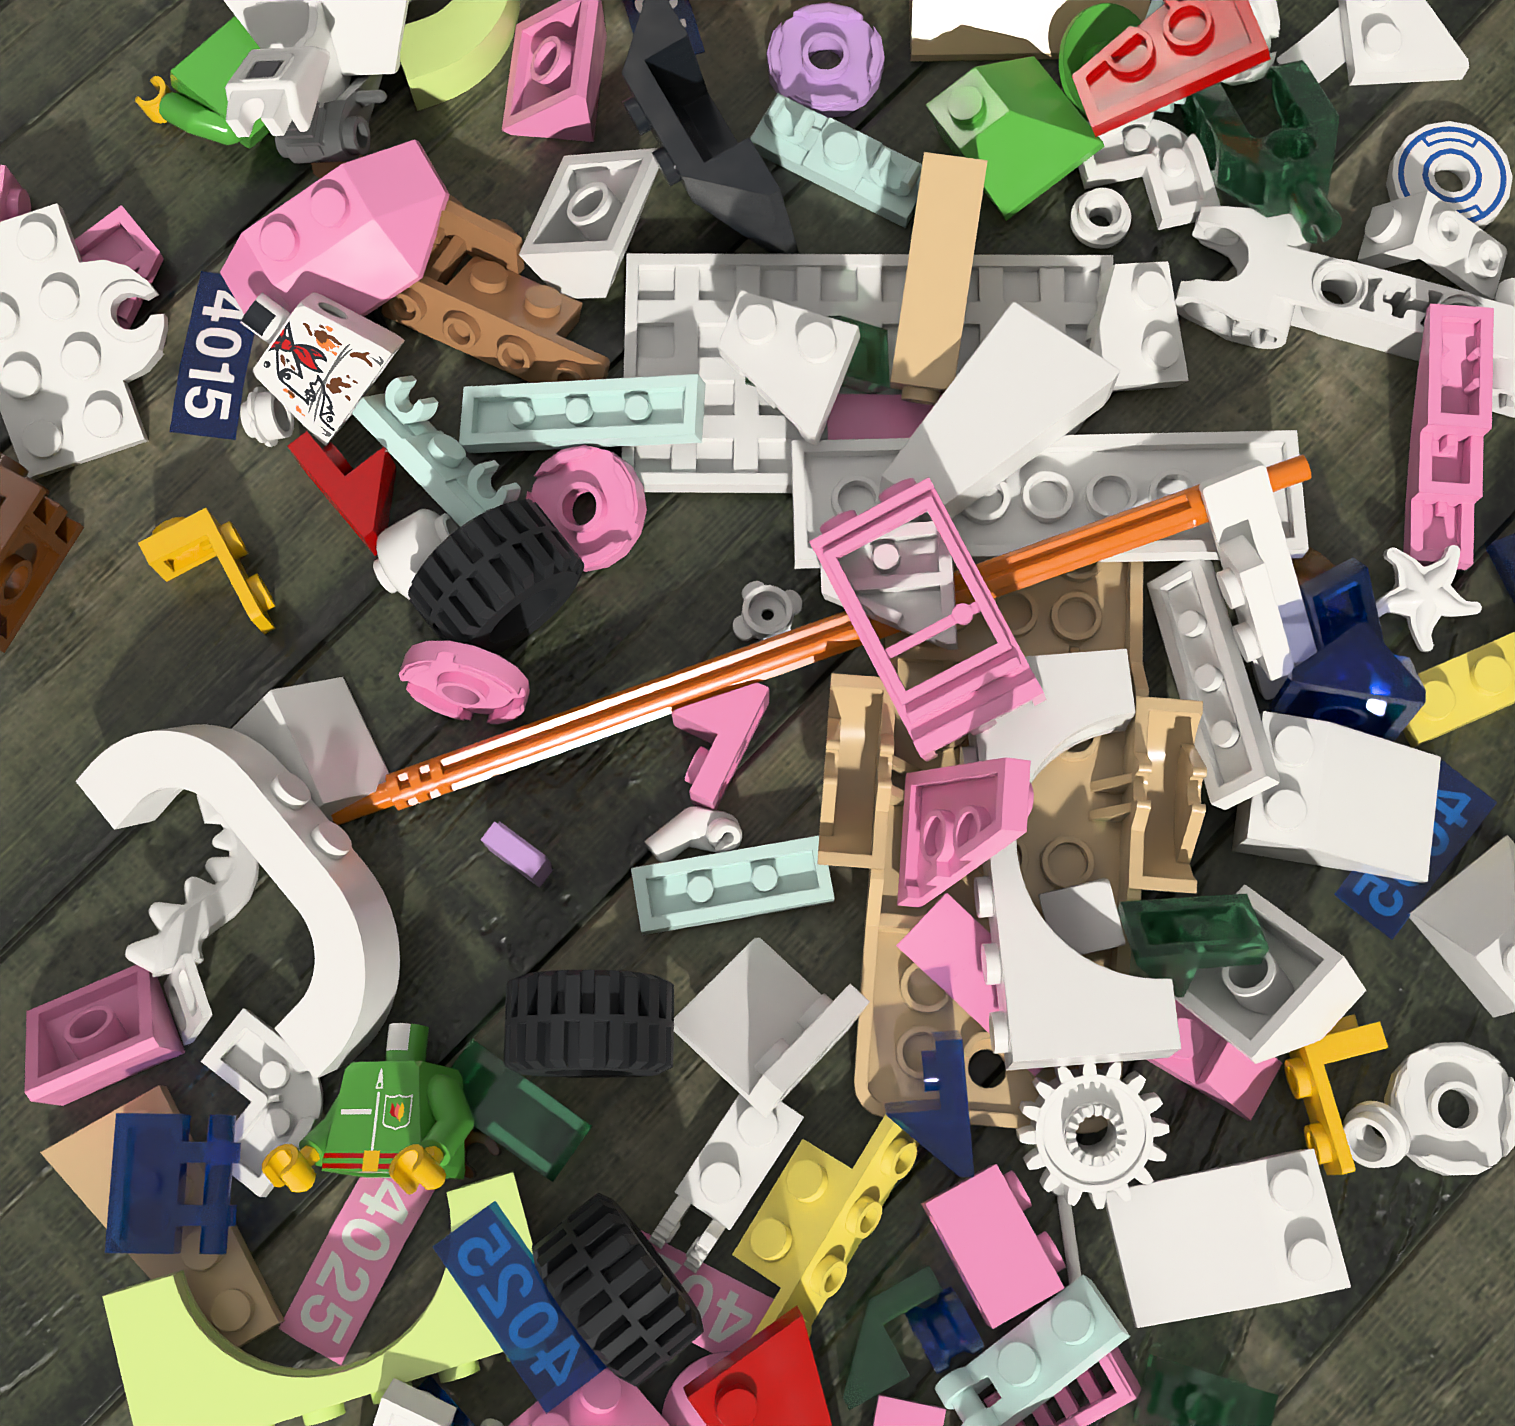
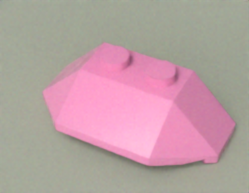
M415 139L343 163L243 231L220 273L244 314L261 293L267 295L292 314L303 299L315 292L365 317L423 278L436 239L441 212L445 211L450 194L420 142Z

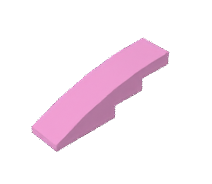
M1430 304L1426 310L1410 437L1403 550L1404 553L1416 559L1424 567L1441 559L1445 548L1451 545H1456L1460 548L1457 570H1467L1473 565L1474 504L1482 498L1483 437L1492 429L1494 308Z

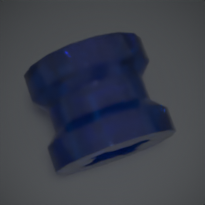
M952 1286L938 1292L936 1302L928 1307L914 1306L903 1312L936 1374L948 1369L951 1358L965 1351L974 1354L984 1348L978 1331Z

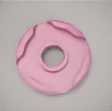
M587 445L562 449L543 462L534 475L537 479L533 484L532 492L527 491L526 499H530L539 505L584 562L583 571L588 572L608 568L626 556L642 533L647 511L644 487L633 467L611 451ZM591 492L596 500L595 515L588 523L579 525L573 517L572 509L574 502L581 494Z
M425 641L412 645L405 654L399 672L400 680L402 682L408 681L406 690L416 701L435 712L462 721L464 719L471 721L473 712L489 714L486 723L500 724L517 719L525 709L530 692L528 679L512 663L497 654L479 647L453 641Z

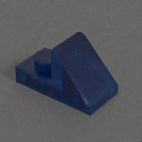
M1352 557L1299 586L1323 671L1321 679L1333 695L1337 697L1390 668L1367 566Z
M958 1030L931 1032L933 1050L921 1051V1066L924 1092L937 1091V1099L885 1103V1112L894 1123L959 1177H974L963 1039Z

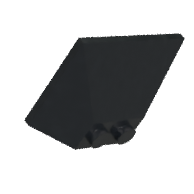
M644 0L622 71L631 97L622 101L640 136L651 131L657 140L660 148L651 153L667 183L671 187L681 182L692 202L769 253L799 254L779 186L751 139L748 137L738 143L708 93L689 35L668 0Z

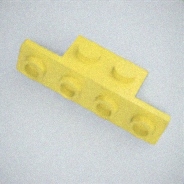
M890 1112L885 1114L853 1169L806 1140H801L732 1254L781 1288L752 1337L797 1305L803 1314L810 1338L811 1325L827 1298L833 1296L842 1286L847 1274V1265L861 1241L868 1237L877 1227L881 1219L883 1204L897 1181L908 1174L915 1162L917 1147L922 1140V1135L902 1119Z

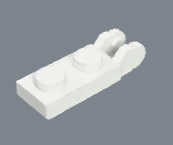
M739 1094L675 1190V1193L678 1194L677 1198L654 1230L649 1241L662 1249L665 1243H670L680 1228V1221L691 1204L707 1214L713 1220L702 1236L695 1239L686 1253L687 1259L683 1264L696 1274L725 1228L731 1230L804 1117L783 1102H780L765 1118Z

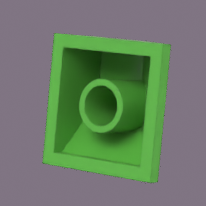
M1034 56L976 66L926 104L939 135L955 156L988 160L983 192L1006 221L1104 147L1100 137H1095L1088 122Z

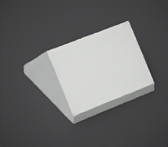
M343 677L272 689L232 728V730L242 733L261 744L290 773L299 777L309 788L311 799L330 822L333 821L332 814L376 792L378 785L386 782L385 776L389 774L385 762Z

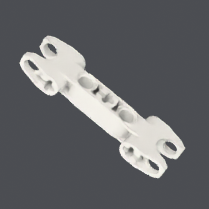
M1201 207L1192 236L1199 240L1202 245L1228 257L1237 270V276L1229 281H1208L1202 279L1181 281L1175 295V304L1179 315L1214 332L1225 340L1256 348L1275 349L1282 347L1286 343L1290 325L1323 336L1419 361L1425 321L1422 325L1420 322L1423 319L1425 320L1426 310L1430 304L1494 308L1492 412L1515 418V278L1506 279L1499 283L1494 301L1475 296L1466 291L1350 260L1336 259L1310 252L1314 228L1305 219L1269 208ZM1322 291H1331L1337 294L1344 304H1334L1328 301L1323 296Z

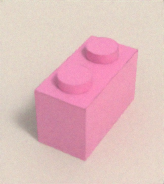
M997 1164L989 1165L921 1203L983 1320L992 1329L1065 1288L1057 1275V1272L1066 1268L1065 1263L1046 1231L1037 1236L1035 1235L1023 1213L1024 1210L1032 1207V1204L1024 1187L1012 1170L1002 1175Z

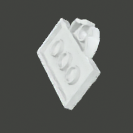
M57 203L0 222V412L19 463L29 471L27 476L33 480L149 441L128 383L150 372L162 358L168 333V317L164 314L150 315L143 326L133 330L124 329L119 325L117 309L125 299L138 297L149 301L158 296V292L151 283L126 265L107 260L82 262L64 210Z

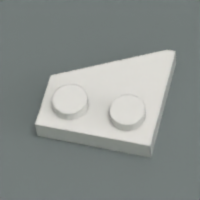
M1338 0L1349 86L1462 80L1469 69L1468 58L1426 0Z
M933 521L905 523L838 559L867 616L910 635L951 615L953 608L956 606L953 558ZM820 563L821 592L824 599L843 607ZM957 624L926 641L947 650L958 649Z

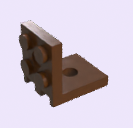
M0 453V651L5 653L84 527L67 517L68 511L59 503L48 498L51 492L40 483L28 477L29 471L24 466Z

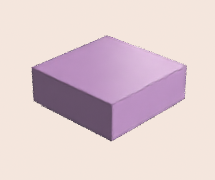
M494 821L480 839L492 853L539 888L553 871L552 864L546 855L500 821L498 824Z

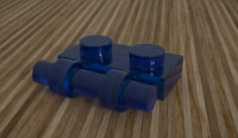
M116 1113L105 1253L179 1254L181 1253L183 1226H201L199 1254H227L229 1226H236L237 1205H230L233 1164H240L241 1143H234L236 1115H209L207 1142H189L191 1115ZM187 1163H205L202 1205L184 1204Z

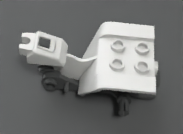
M224 0L260 47V49H253L248 53L225 87L228 101L226 121L236 136L249 137L255 121L261 118L272 136H275V143L279 154L284 158H289L293 163L349 162L358 159L359 155L367 154L371 142L368 125L374 104L382 103L387 98L383 90H378L382 75L394 74L400 67V51L408 4L412 0Z

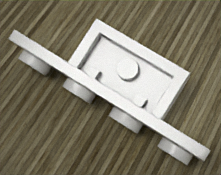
M1255 460L1201 482L1199 490L1223 567L1222 571L1216 573L1218 584L1229 608H1235L1239 624L1232 627L1233 634L1243 658L1247 663L1251 662L1260 693L1265 699L1269 700L1320 680L1323 677V671L1266 467L1261 461Z

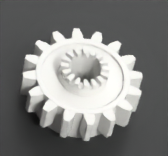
M1107 1062L1102 1070L1096 1069L1095 1064L1079 1065V1069L1069 1070L1066 1066L1054 1067L1057 1077L1049 1083L1036 1077L1032 1083L1039 1096L1035 1102L1021 1101L1019 1106L1021 1112L1031 1119L1030 1125L1016 1129V1133L1020 1142L1034 1144L1035 1146L1034 1149L1030 1150L1023 1157L1028 1169L1033 1170L1044 1166L1047 1167L1039 1181L1047 1192L1057 1188L1062 1182L1064 1184V1198L1068 1204L1075 1206L1082 1192H1088L1096 1209H1103L1107 1191L1114 1190L1126 1203L1131 1200V1193L1127 1183L1133 1178L1148 1186L1154 1181L1144 1165L1148 1159L1165 1161L1167 1154L1153 1143V1137L1169 1133V1125L1162 1119L1150 1116L1152 1112L1156 1111L1163 1104L1156 1093L1138 1095L1146 1081L1143 1076L1135 1070L1122 1080L1120 1078L1121 1063ZM1091 1115H1100L1107 1119V1133L1100 1142L1094 1145L1077 1143L1076 1130L1079 1127V1123L1084 1121V1118H1089Z

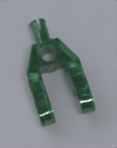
M1303 60L1270 66L1267 70L1266 79H1272L1273 100L1276 110L1282 119V127L1265 137L1254 138L1250 136L1220 83L1187 96L1185 104H1180L1184 127L1188 136L1194 133L1200 141L1212 179L1217 188L1266 218L1291 213L1300 228L1302 237L1308 243L1317 244L1318 240L1311 226H1315L1323 242L1336 235L1340 230L1342 218L1329 201L1328 193L1340 116Z

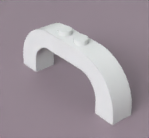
M201 724L149 731L124 738L102 752L87 767L76 782L114 830L155 821L182 790L192 791L214 807L296 907L305 920L313 940L315 953L314 972L304 997L275 1027V1030L315 1079L350 1064L377 1036L392 1008L399 980L400 951L396 924L387 898L375 876L353 850L347 833L341 827L328 820L311 799L309 788L299 777L290 773L261 744L232 729Z

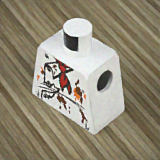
M315 292L303 299L292 314L267 295L261 293L246 311L240 322L269 344V347L253 369L255 377L324 445H327L342 429L360 399L365 397L405 341L388 329Z

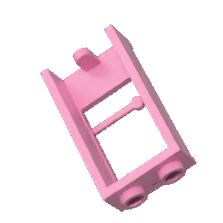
M929 477L919 483H916L914 478H909L890 486L879 495L880 504L859 515L856 514L855 510H849L834 516L820 527L822 535L809 541L911 736L920 757L926 762L939 756L936 750L969 733L975 736L992 728L997 724L995 719L1030 701L1036 706L1046 700L1039 682ZM928 511L975 602L970 605L965 603L957 604L953 608L951 615L884 649L838 559ZM981 611L997 644L906 691L890 659L956 624L966 625L970 623L973 615Z

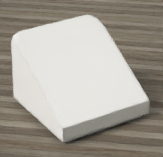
M1102 878L1038 894L1045 922L1058 937L1082 955L1125 945L1124 934L1108 879Z

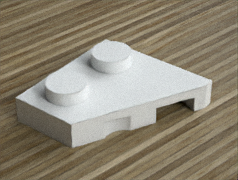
M1168 261L1115 264L1105 270L1102 274L1096 296L1098 309L1095 316L1090 319L1085 342L1090 344L1089 350L1121 369L1112 392L1177 387L1189 381Z
M740 290L717 347L720 355L741 376H746L756 386L757 392L774 409L777 407L799 429L800 435L808 443L818 446L860 339L859 326Z

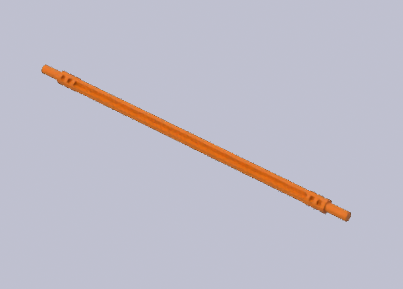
M1303 454L1266 467L1273 492L1311 479V470ZM1199 485L975 565L993 598H997L1209 522ZM955 571V604L965 603L970 605L975 602V599L960 571ZM846 611L386 774V782L379 784L376 792L337 811L331 817L336 825H341L391 806H395L397 810H402L666 716L681 707L767 680L854 649L863 644ZM869 618L879 639L901 632V630Z

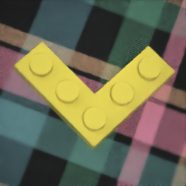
M1515 632L1395 683L1383 691L1411 748L1515 703Z

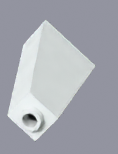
M1013 301L882 474L879 495L890 486L902 480L914 478L916 483H919L929 477L950 518L953 519L1102 408L1112 394L1121 369ZM927 511L907 523L929 522L933 520Z

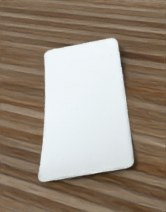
M1340 6L1299 42L1276 59L1289 74L1308 90H1311L1346 62Z

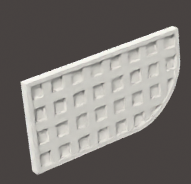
M627 253L624 378L699 374L706 383L702 443L622 446V459L633 467L644 487V492L792 493L791 442L792 440L805 439L800 435L799 429L777 407L774 409L757 392L756 386L746 376H741L720 355L717 347L740 290L859 326L860 339L838 394H902V390L890 387L909 254ZM974 255L956 376L1013 301L1089 349L1090 344L1085 342L1090 319L1095 316L1098 309L1096 296L1102 274L1113 266V255ZM1085 420L1065 435H1074ZM827 423L820 440H828Z

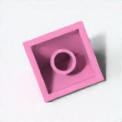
M561 0L516 24L502 131L517 136L594 141L607 38L601 0Z
M134 965L27 1011L25 1094L30 1101L64 1106L184 1054L185 1050L158 977H153L152 973L148 970Z

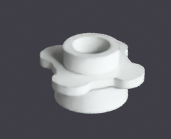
M760 581L750 582L743 588L742 597L744 602L742 613L734 619L733 631L743 641H748L752 638L765 640L790 631L794 615L802 610V599L793 590L783 591L779 587L764 585ZM770 610L774 616L771 620L767 621L762 618V613Z

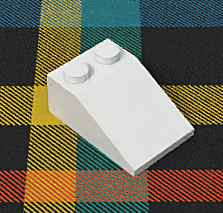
M1263 711L1260 717L1281 783L1237 805L1232 851L1419 883L1428 882L1441 757L1328 721Z
M1314 1148L1293 1150L1153 1181L1149 1186L1146 1184L1129 1186L1131 1200L1126 1203L1114 1190L1106 1192L1105 1207L1136 1328L1282 1303L1351 1287Z

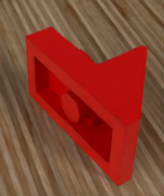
M306 431L287 446L304 472L373 555L376 556L377 538L388 528L396 477V465L385 447L379 449L353 470L332 442L321 448Z

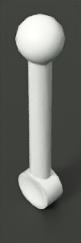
M1061 1182L1051 1193L1057 1196L1070 1285L1081 1276L1072 1206L1064 1198V1184Z

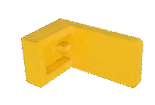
M204 508L186 518L175 517L162 522L153 530L152 536L138 542L148 564L166 582L217 556L251 621L264 635L275 629L267 611L275 607L276 604L258 573L248 577L240 558L249 553L231 521L220 525L210 511Z
M1355 1014L1342 1017L1322 1040L1290 1051L1291 1059L1285 1060L1284 1063L1285 1074L1291 1092L1296 1099L1303 1098L1310 1124L1304 1127L1307 1148H1314L1318 1165L1323 1164L1327 1175H1343L1355 1172V1165L1324 1064L1388 1048L1381 1023L1376 1022L1359 1027Z

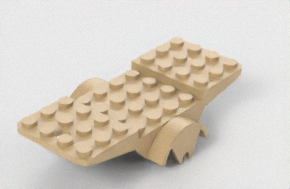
M1143 561L1095 562L994 598L1024 657L1127 649L1135 705L1133 718L1125 731L1100 735L1074 745L1052 760L1031 783L1034 801L1032 810L1027 818V832L1016 840L1018 861L1025 887L1043 920L1044 916L1038 894L1102 878L1109 880L1125 938V945L1082 954V956L1102 967L1129 975L1131 945L1141 901V889L1197 894V880L1193 876L1190 862L1206 812V805L1201 804V788L1203 779L1207 776V767L1194 746L1198 725L1203 714V701L1149 697V687L1143 666ZM953 565L954 572L958 571V567L956 565ZM981 611L973 615L970 623L966 625L957 624L958 649L947 650L924 641L890 659L906 691L997 644ZM901 631L884 638L883 647L886 649L911 635ZM831 673L817 864L869 868L860 993L870 1002L859 1015L857 1022L853 1081L855 1096L864 1109L872 1115L884 1117L886 1113L890 1112L904 1120L1016 1129L1028 1126L1031 1119L1021 1112L1019 1108L1021 1101H1036L1039 1093L1032 1081L1038 1077L1049 1083L1057 1077L1054 1067H1045L1036 1076L1027 1069L1008 1070L1005 1072L1002 1082L994 1088H983L975 1084L968 1073L969 1059L979 1050L988 1049L992 1051L990 1034L896 946L946 893L990 933L989 917L978 918L974 897V878L984 876L983 864L921 908L897 905L906 773L960 765V747L969 746L968 734L936 750L939 756L926 762L920 757L880 677ZM997 1053L1002 1057L1005 1063L1004 1053ZM1119 1061V1062L1121 1063V1076H1120V1078L1122 1079L1123 1061ZM1095 1063L1096 1069L1102 1070L1105 1063ZM1079 1065L1066 1066L1069 1070L1079 1069ZM1100 1115L1086 1117L1083 1122L1079 1123L1076 1133L1098 1132L1108 1126L1107 1119Z

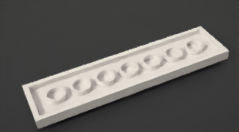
M1297 430L1064 435L955 516L952 521L974 563L977 564L1199 485L1207 479L1252 461L1259 460L1265 467L1299 456ZM910 438L820 440L818 446L810 444L806 440H792L791 464L795 569L821 568L820 561L809 541L819 536L820 527L826 521L849 510H855L856 514L859 515L881 503L878 500L881 476ZM1301 482L1273 492L1291 558H1303L1309 550L1303 486ZM1207 522L1098 562L1187 561L1199 558L1203 560H1220L1210 524Z

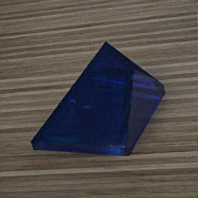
M1363 620L1293 668L1266 711L1328 721L1394 742L1425 704L1426 689L1410 657L1394 655Z

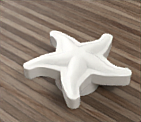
M1451 545L1446 547L1441 559L1425 567L1416 559L1397 548L1392 547L1384 551V559L1393 565L1395 584L1392 590L1385 593L1368 608L1367 615L1371 619H1376L1385 613H1393L1406 618L1411 635L1421 652H1428L1433 649L1434 644L1431 634L1441 616L1458 617L1480 613L1482 608L1480 603L1464 600L1451 586L1460 557V548L1458 546Z

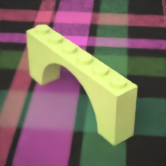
M508 1171L447 1191L451 1218L450 1250L441 1283L434 1297L420 1317L399 1338L374 1354L349 1364L321 1369H297L266 1362L244 1352L220 1334L205 1317L191 1293L184 1270L121 1288L102 1296L133 1426H275L276 1423L301 1415L304 1425L310 1426L345 1414L343 1402L371 1394L373 1404H380L382 1396L394 1378L412 1386V1380L438 1372L440 1383H445L480 1371L478 1359L505 1351L507 1362L533 1356L542 1349L545 1351L547 1349L545 1340L533 1347L524 1349L517 1347L509 1336V1326L521 1311L537 1302L549 1303L544 1282L534 1264L533 1242L514 1171ZM496 1223L512 1247L492 1266L485 1260L486 1254L483 1249H472L467 1255L469 1264L472 1266L479 1265L485 1274L480 1276L467 1274L458 1261L460 1247L465 1241L473 1237H480L491 1245L494 1253L500 1247V1244L488 1227ZM518 1263L523 1265L533 1279L532 1289L524 1298L519 1291L524 1284V1280L521 1275L513 1274L508 1280L506 1308L503 1314L496 1319L477 1291V1288L484 1284L495 1301L498 1302V1279L501 1271L510 1264ZM540 1312L529 1318L519 1328V1337L528 1338L537 1333L548 1322V1314ZM556 1328L548 1337L557 1335Z

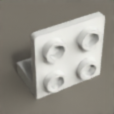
M754 938L675 1016L674 1032L766 1118L851 1028L870 1001L851 984L834 1001L825 993L821 995L761 938Z

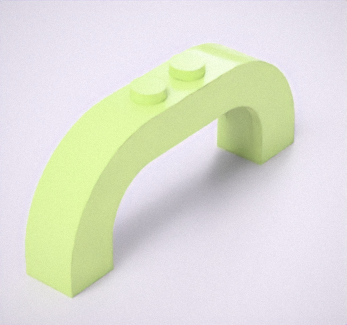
M451 0L448 5L437 13L405 24L400 51V63L417 111L457 97L478 84L494 69L514 37L520 12V0Z

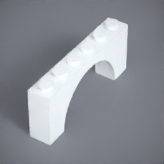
M1127 649L1026 656L1025 658L1039 682L1046 700L1036 706L1030 701L995 719L997 724L992 728L975 736L969 733V746L960 747V765L1004 757L1030 760V783H1032L1036 776L1052 760L1074 745L1100 735L1125 731L1135 714ZM1017 840L983 863L984 876L974 878L978 918L989 917L991 943L982 944L981 947L982 970L985 984H996L999 1011L989 1012V1033L993 1054L1004 1053L1006 1071L1169 1058L1181 1049L1172 979H1151L1118 973L1094 963L1069 947L1043 920L1029 896L1020 871Z

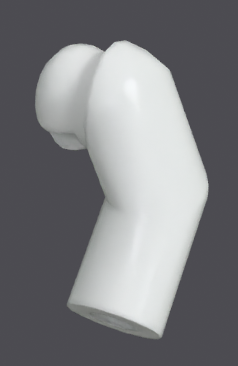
M693 806L684 809L647 838L644 843L660 863L673 860L688 847L716 853L736 850L741 844L743 836L738 820L733 815L724 811Z

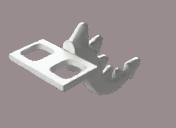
M198 794L197 799L204 823L221 824L224 829L213 838L212 844L218 849L229 851V857H212L207 860L205 868L216 882L214 885L198 877H190L185 881L186 903L184 905L163 902L153 903L148 912L159 931L158 935L128 945L125 951V957L129 961L152 973L153 977L170 974L163 986L183 1045L193 1043L213 1015L196 967L204 961L201 948L202 943L212 933L233 919L249 902L259 874V862L214 807Z

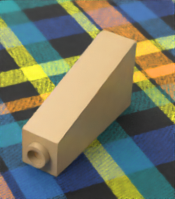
M924 152L890 381L892 389L902 390L901 400L935 405L940 395H943L956 377L988 160Z

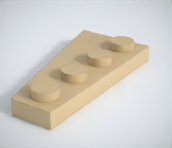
M158 1085L40 1152L150 1280L184 1270L188 1286L197 1305L215 1329L232 1344L240 1348L285 1322L167 1086Z

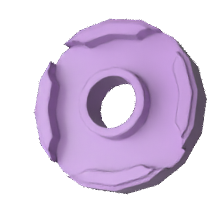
M830 2L805 5L794 11L792 18L786 20L783 25L781 22L773 31L767 50L769 79L775 92L827 118L846 116L864 106L877 91L884 69L885 57L882 39L875 27L873 26L872 30L870 25L863 21V15L853 8ZM828 50L836 53L842 61L832 69H820L814 66L809 59L818 51Z

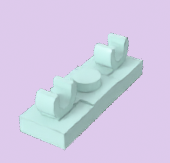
M777 93L750 138L760 156L906 228L916 210L922 164L831 117L827 118Z
M413 375L393 379L387 386L386 393L362 397L354 408L352 414L460 527L492 508L518 499L521 487L517 483L501 486L497 492L492 488L491 477L499 467L495 460L475 466L466 457L465 449L457 440L444 434L441 430L437 431L428 421L435 414L438 407V401L434 397L419 399L414 406L410 403L409 393L417 381Z

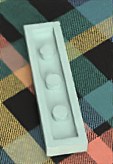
M699 374L467 386L463 389L459 443L468 453L567 449L580 445L619 447L702 443L706 383Z

